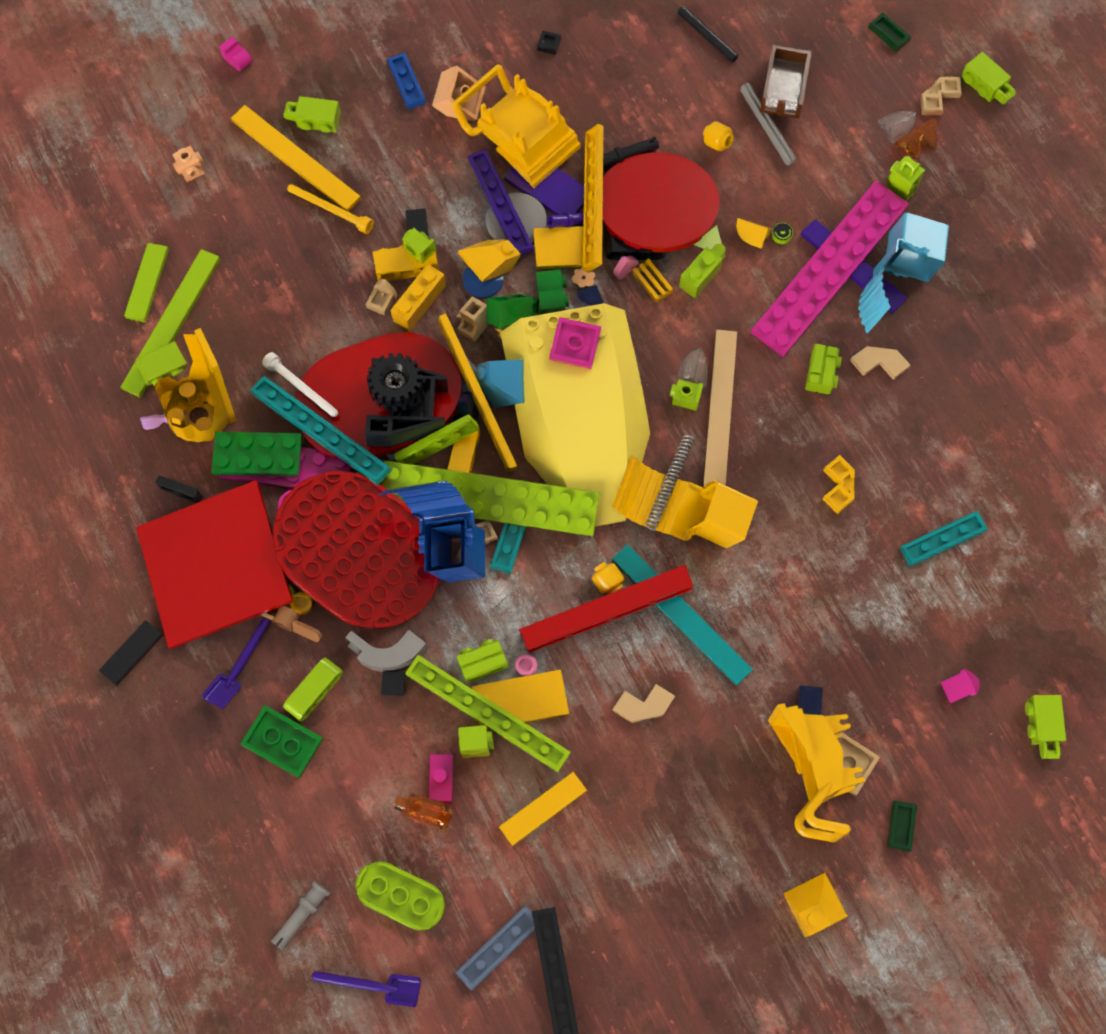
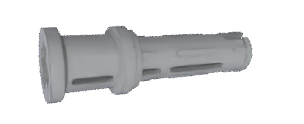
M312 882L313 886L309 892L299 899L298 903L300 905L271 940L276 945L283 938L278 945L279 949H284L310 913H316L320 902L325 896L330 895V892L318 882Z

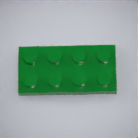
M215 432L211 472L213 475L299 477L303 436L301 433Z

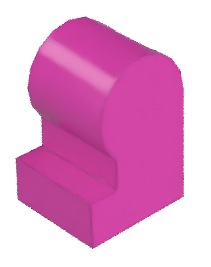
M233 36L219 46L223 58L238 71H242L253 62L249 53L238 44V41Z

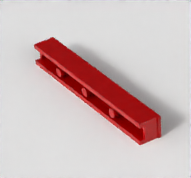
M685 564L519 629L528 652H535L693 590V583L687 571V565Z

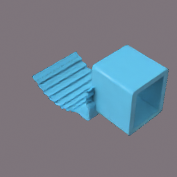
M904 213L890 230L886 254L874 268L873 278L865 286L859 299V317L862 319L861 323L865 326L867 334L891 307L888 303V298L885 297V290L882 288L884 286L883 282H881L883 279L882 273L886 271L889 275L897 277H912L925 282L929 281L945 263L949 225L911 213Z

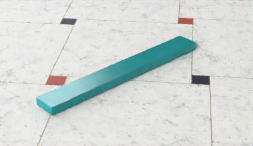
M263 376L251 388L250 392L253 396L358 473L367 477L376 486L392 471L391 467L267 377Z
M628 544L612 558V562L634 584L658 575ZM679 595L655 604L736 686L753 671Z

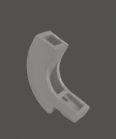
M410 630L406 632L397 644L385 649L370 646L352 631L345 637L349 643L348 648L357 655L361 652L357 657L359 663L379 672H394L405 669L413 663L417 655L422 656L428 649L427 644Z

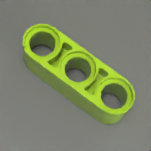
M327 657L323 658L289 696L283 708L298 721H304L343 675V670Z

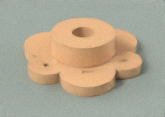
M583 267L576 269L572 276V283L578 285L579 288H584L585 286L592 287L594 285L595 273H587L583 271Z

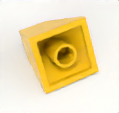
M486 240L458 251L460 257L482 282L511 272L521 255L509 240Z
M826 873L783 893L805 937L811 936L847 917Z

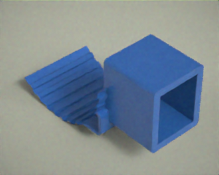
M438 481L390 489L379 494L398 493L400 497H403L404 502L406 501L413 516L420 520L418 534L419 554L424 553V570L447 583L485 577V530L474 524L473 508L466 505L460 492L457 491L456 487H453L452 483ZM461 538V563L451 564V539Z

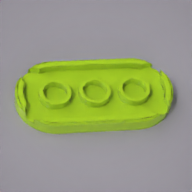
M383 861L371 863L365 866L357 876V895L365 906L411 929L419 931L428 930L437 925L443 917L445 901L440 890L431 883L390 863Z

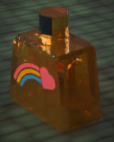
M410 793L408 798L398 796L395 802V809L402 811V815L410 821L443 833L446 832L453 810L444 803Z

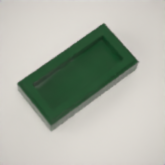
M884 13L869 23L868 28L895 52L900 50L911 39L908 33Z
M896 800L892 802L887 848L907 852L912 851L917 811L916 804Z

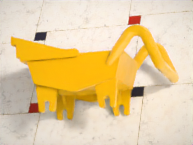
M500 64L493 67L451 104L463 130L470 136L483 133L498 146L496 151L533 188L537 187L581 148L577 134L567 126L565 118L560 114L558 105L553 107L551 100L548 102L542 95L528 88L525 79L520 80L518 74L514 76L513 89ZM497 75L507 95L492 108L486 109L485 103L480 105L481 117L478 119L477 127L472 128L460 106Z
M784 703L776 706L768 722L794 761L797 773L802 774L808 802L797 814L795 828L804 837L835 843L850 832V826L844 823L818 819L814 813L820 804L832 797L854 791V785L865 781L864 777H854L855 773L863 771L862 768H843V750L838 741L842 735L837 733L851 727L849 723L840 724V720H846L848 715L824 716L803 714L802 708L798 709V706L786 708ZM806 820L814 828L833 831L834 833L806 828L804 821Z

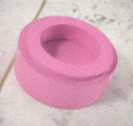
M529 654L520 655L515 661L517 674L521 677L534 675L537 671L536 659Z

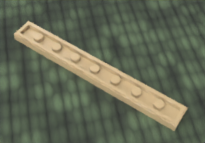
M716 330L703 487L706 486V483L713 482L714 480L726 485L737 331Z

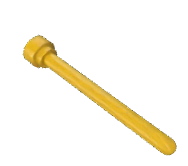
M293 184L287 187L289 192L355 224L358 230L364 234H369L374 226V220L367 216L358 217Z

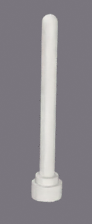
M270 352L264 357L262 365L269 371H277L330 416L336 417L338 415L337 409L282 365L280 357L275 353Z

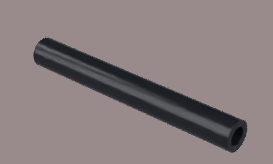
M685 6L680 7L678 14L728 60L733 63L738 59L739 55Z

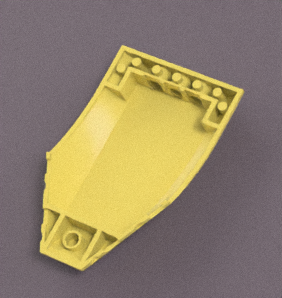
M603 303L520 318L501 331L500 334L505 359L523 360L524 403L515 404L525 460L533 466L540 478L549 485L600 492L595 527L626 521L627 518L619 514L617 510H614L612 505L631 455L637 458L639 462L643 461L650 437V429L625 310ZM559 317L601 326L592 369L549 360Z

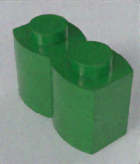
M561 269L536 272L540 315L564 311L565 307H569L568 294H564L563 288H567L566 276H561Z

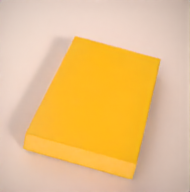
M561 670L472 686L474 691L524 723L569 715Z

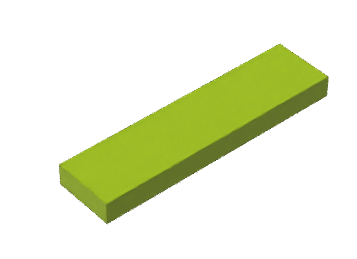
M147 243L124 314L126 319L141 322L147 321L169 252L167 246Z
M468 414L395 453V459L401 463L416 464L480 429L479 425Z

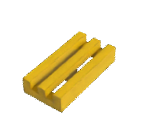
M649 258L645 260L644 264L641 263L639 267L632 269V274L655 303L673 293L671 285ZM641 271L646 275V277L649 279L652 285L658 290L660 295H657V293L641 275Z

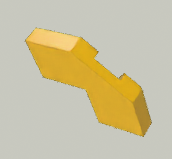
M841 455L837 456L823 469L837 484L823 497V500L837 515L855 499V469Z

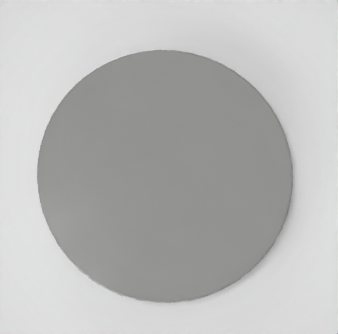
M508 193L532 245H534L533 228H546L547 226L545 209L536 198L528 194ZM489 207L485 219L488 235L493 240H506L491 207Z

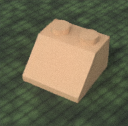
M457 65L441 72L432 106L448 117L457 118L451 104L474 85L477 80ZM485 86L460 106L467 120H477Z

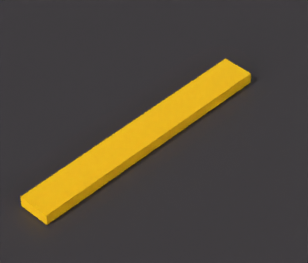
M246 105L231 117L233 123L341 209L349 212L361 200L360 195Z
M600 124L595 125L585 133L583 271L587 273L602 265L604 126Z
M447 314L440 315L438 325L507 473L514 472L517 467L516 462Z

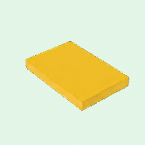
M583 226L533 228L536 269L583 267Z

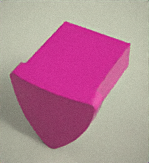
M966 669L961 670L960 674L940 682L950 703H954L969 695L974 696L980 689L979 679Z

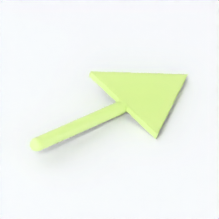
M717 225L693 245L703 249L706 247L712 249L716 244H722Z

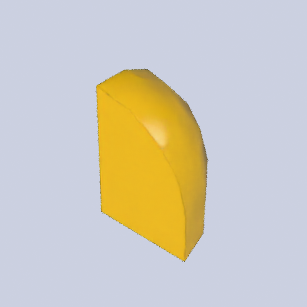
M737 218L736 227L741 239L749 245L763 248L765 238L769 237L772 228Z

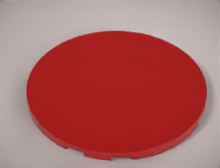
M656 152L638 154L617 163L603 177L602 224L612 236L618 237L624 241V244L639 250L640 248L653 250V252L681 250L700 241L712 229L717 220L720 201L713 179L703 168L684 157Z

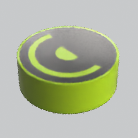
M778 223L774 226L772 239L776 243L787 244L792 239L793 229L789 224Z

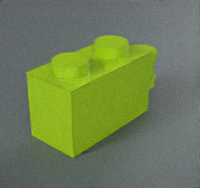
M981 52L966 64L961 77L981 97H984L989 102L996 98L1000 103L1005 104L1016 95L1015 89L1008 84L1011 76L985 53Z
M299 96L298 102L286 103L283 117L287 120L296 121L297 127L303 130L311 129L324 133H337L341 110L338 101Z
M905 156L900 162L897 160L890 168L891 173L886 179V188L907 202L917 191L925 169L920 167L921 164L912 160L910 156Z
M716 244L712 249L706 247L680 277L679 287L696 299L721 270L726 251L723 244Z
M1033 695L1025 703V713L1029 716L1030 722L1027 727L1028 737L1031 738L1032 745H1039L1042 759H1059L1060 744L1066 741L1061 695ZM1047 745H1052V749H1047Z

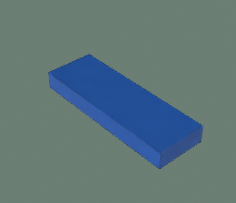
M406 53L388 58L387 63L407 109L426 104V99Z

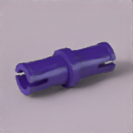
M564 212L560 215H549L547 217V226L549 228H569L574 225H584V212Z

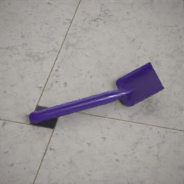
M263 617L232 668L229 677L219 674L202 694L204 700L224 709L241 688V684L235 681V679L241 673L271 623L270 619Z
M315 971L312 974V979L318 982L386 992V1003L416 1007L421 985L420 977L397 974L390 975L388 985L377 981Z

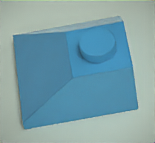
M523 360L488 361L477 364V381L482 392L495 408L524 403Z

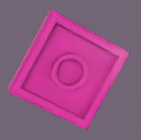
M559 317L549 360L592 369L601 326Z

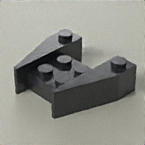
M372 358V361H371V367H372V368H373V364H372V363H373L375 360H376L377 362H380V358ZM420 368L423 379V393H420L419 401L414 399L415 405L410 407L408 404L406 405L407 409L403 411L401 407H398L397 411H393L392 407H389V416L367 415L365 427L367 447H392L423 439L445 427V417H434L436 392H448L447 376ZM392 381V386L395 385L397 387L399 382Z

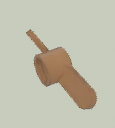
M286 606L280 607L277 612L271 610L261 614V616L272 620L273 623L281 628L293 631L314 642H318L322 638L319 630L298 621L301 615Z

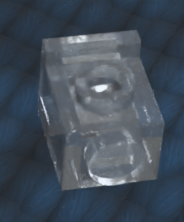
M502 578L489 583L486 587L487 591L483 594V597L497 611L514 598L513 589Z

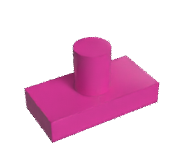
M430 755L429 802H452L454 755Z

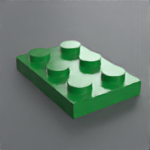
M264 705L240 745L300 779L324 738Z

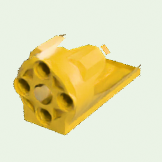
M201 328L194 330L196 335L183 334L193 360L189 376L179 381H175L169 376L159 381L157 380L155 390L163 407L168 425L177 437L191 442H210L215 439V432H222L228 424L237 420L219 365ZM202 407L206 409L209 415L208 418L201 417L196 421V424L191 422L189 415L194 408Z

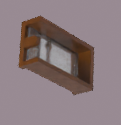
M772 45L760 112L799 119L812 51Z

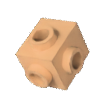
M191 145L172 154L176 161L173 163V166L178 175L182 173L186 182L205 174L201 163L204 161L198 151H193Z

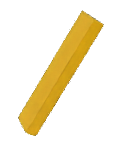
M572 772L500 825L499 828L513 847L587 792V789L576 774Z

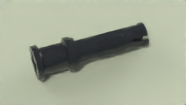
M654 136L624 148L615 147L613 151L603 154V171L608 170V167L619 162H623L631 156L659 149L657 138Z

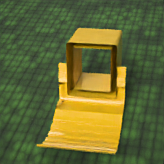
M631 455L612 508L625 518L646 527L645 523L649 518L650 511L654 507L653 504L656 503L655 500L659 495L658 492H661L660 488H662L663 481H665L667 476L645 466ZM677 479L676 485H672L674 489H671L673 492L668 497V504H664L666 508H663L664 512H661L663 515L660 516V520L657 519L660 523H655L658 527H654L656 531L670 534L683 541L691 539L692 535H697L727 549L745 540L758 500L716 482L717 480L706 483L705 487H700L694 483Z

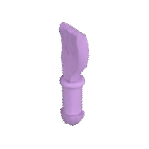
M164 414L140 418L145 430L157 428L163 422L168 423Z

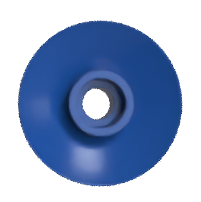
M468 266L463 273L462 280L465 290L470 295L477 298H489L500 291L503 286L504 277L501 275L482 282Z

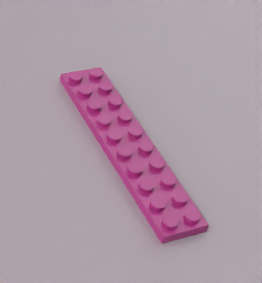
M875 181L751 329L750 333L779 355L785 357L908 208L909 203L878 181Z

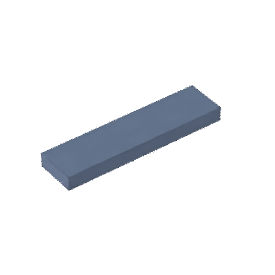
M524 906L455 972L471 991L535 931L532 912Z

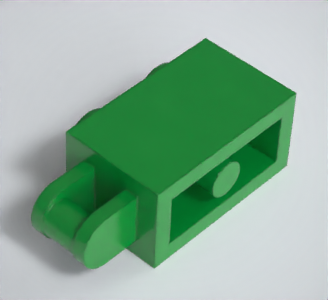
M520 293L487 298V323L495 325L496 329H506L508 325L513 324L520 318L538 315L539 299Z

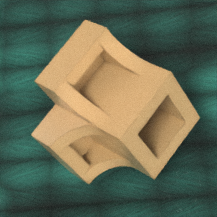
M473 296L456 316L460 322L457 328L459 333L474 342L490 325L487 323V304Z

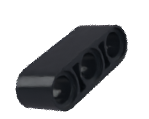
M611 234L606 236V258L610 260H620L623 256H633L637 260H647L648 258L650 260H660L666 256L665 252H653V250L643 248L639 250L624 244V241L616 236L614 237Z

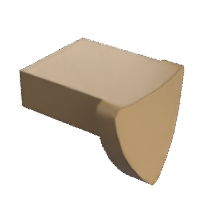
M385 279L376 282L365 304L366 308L385 316L398 294Z

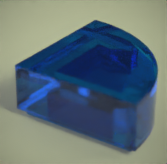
M597 285L577 291V296L582 302L590 305L604 303Z

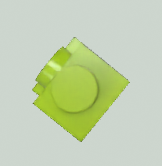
M415 228L408 230L402 238L404 249L420 263H424L436 251L435 240L433 238L429 239L424 232H418Z
M678 379L677 385L673 384L670 396L673 397L672 405L697 411L703 384Z

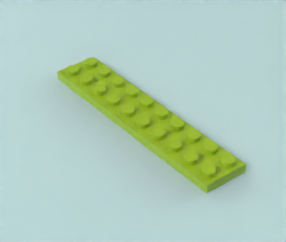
M384 461L392 470L382 481V486L388 490L448 481L453 484V487L457 488L466 505L473 508L474 518L594 536L600 492L395 461ZM393 493L395 496H397L400 500L404 502L403 497H400L398 493Z

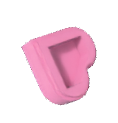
M633 256L621 257L613 274L619 280L623 279L628 273L632 272L634 267H637L638 260Z

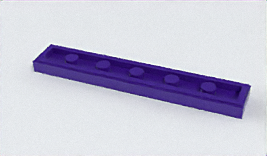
M487 149L468 155V161L506 240L511 242L521 254L520 256L533 252L532 242Z
M816 219L801 231V236L817 250L831 235V232ZM863 261L850 278L864 289L873 278L874 269ZM883 277L881 282H883L884 286L882 288L885 290V297L888 298V303L891 306L888 311L893 314L906 302L907 297Z

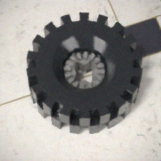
M393 353L388 354L389 358L386 359L383 355L379 357L380 362L375 360L372 363L373 368L369 367L367 384L371 399L379 407L383 404V409L387 411L389 407H392L393 411H397L398 407H401L402 411L406 410V405L409 404L410 407L415 405L414 399L419 401L420 393H423L421 369L415 360L411 362V357L406 356L403 358L401 353H398L397 357H393ZM392 381L399 382V385L397 387L395 385L392 386Z

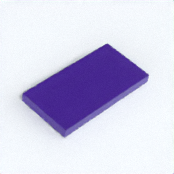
M514 167L504 177V181L520 192L536 198L545 209L554 215H560L564 212L578 213L584 206V185L558 168L535 188Z

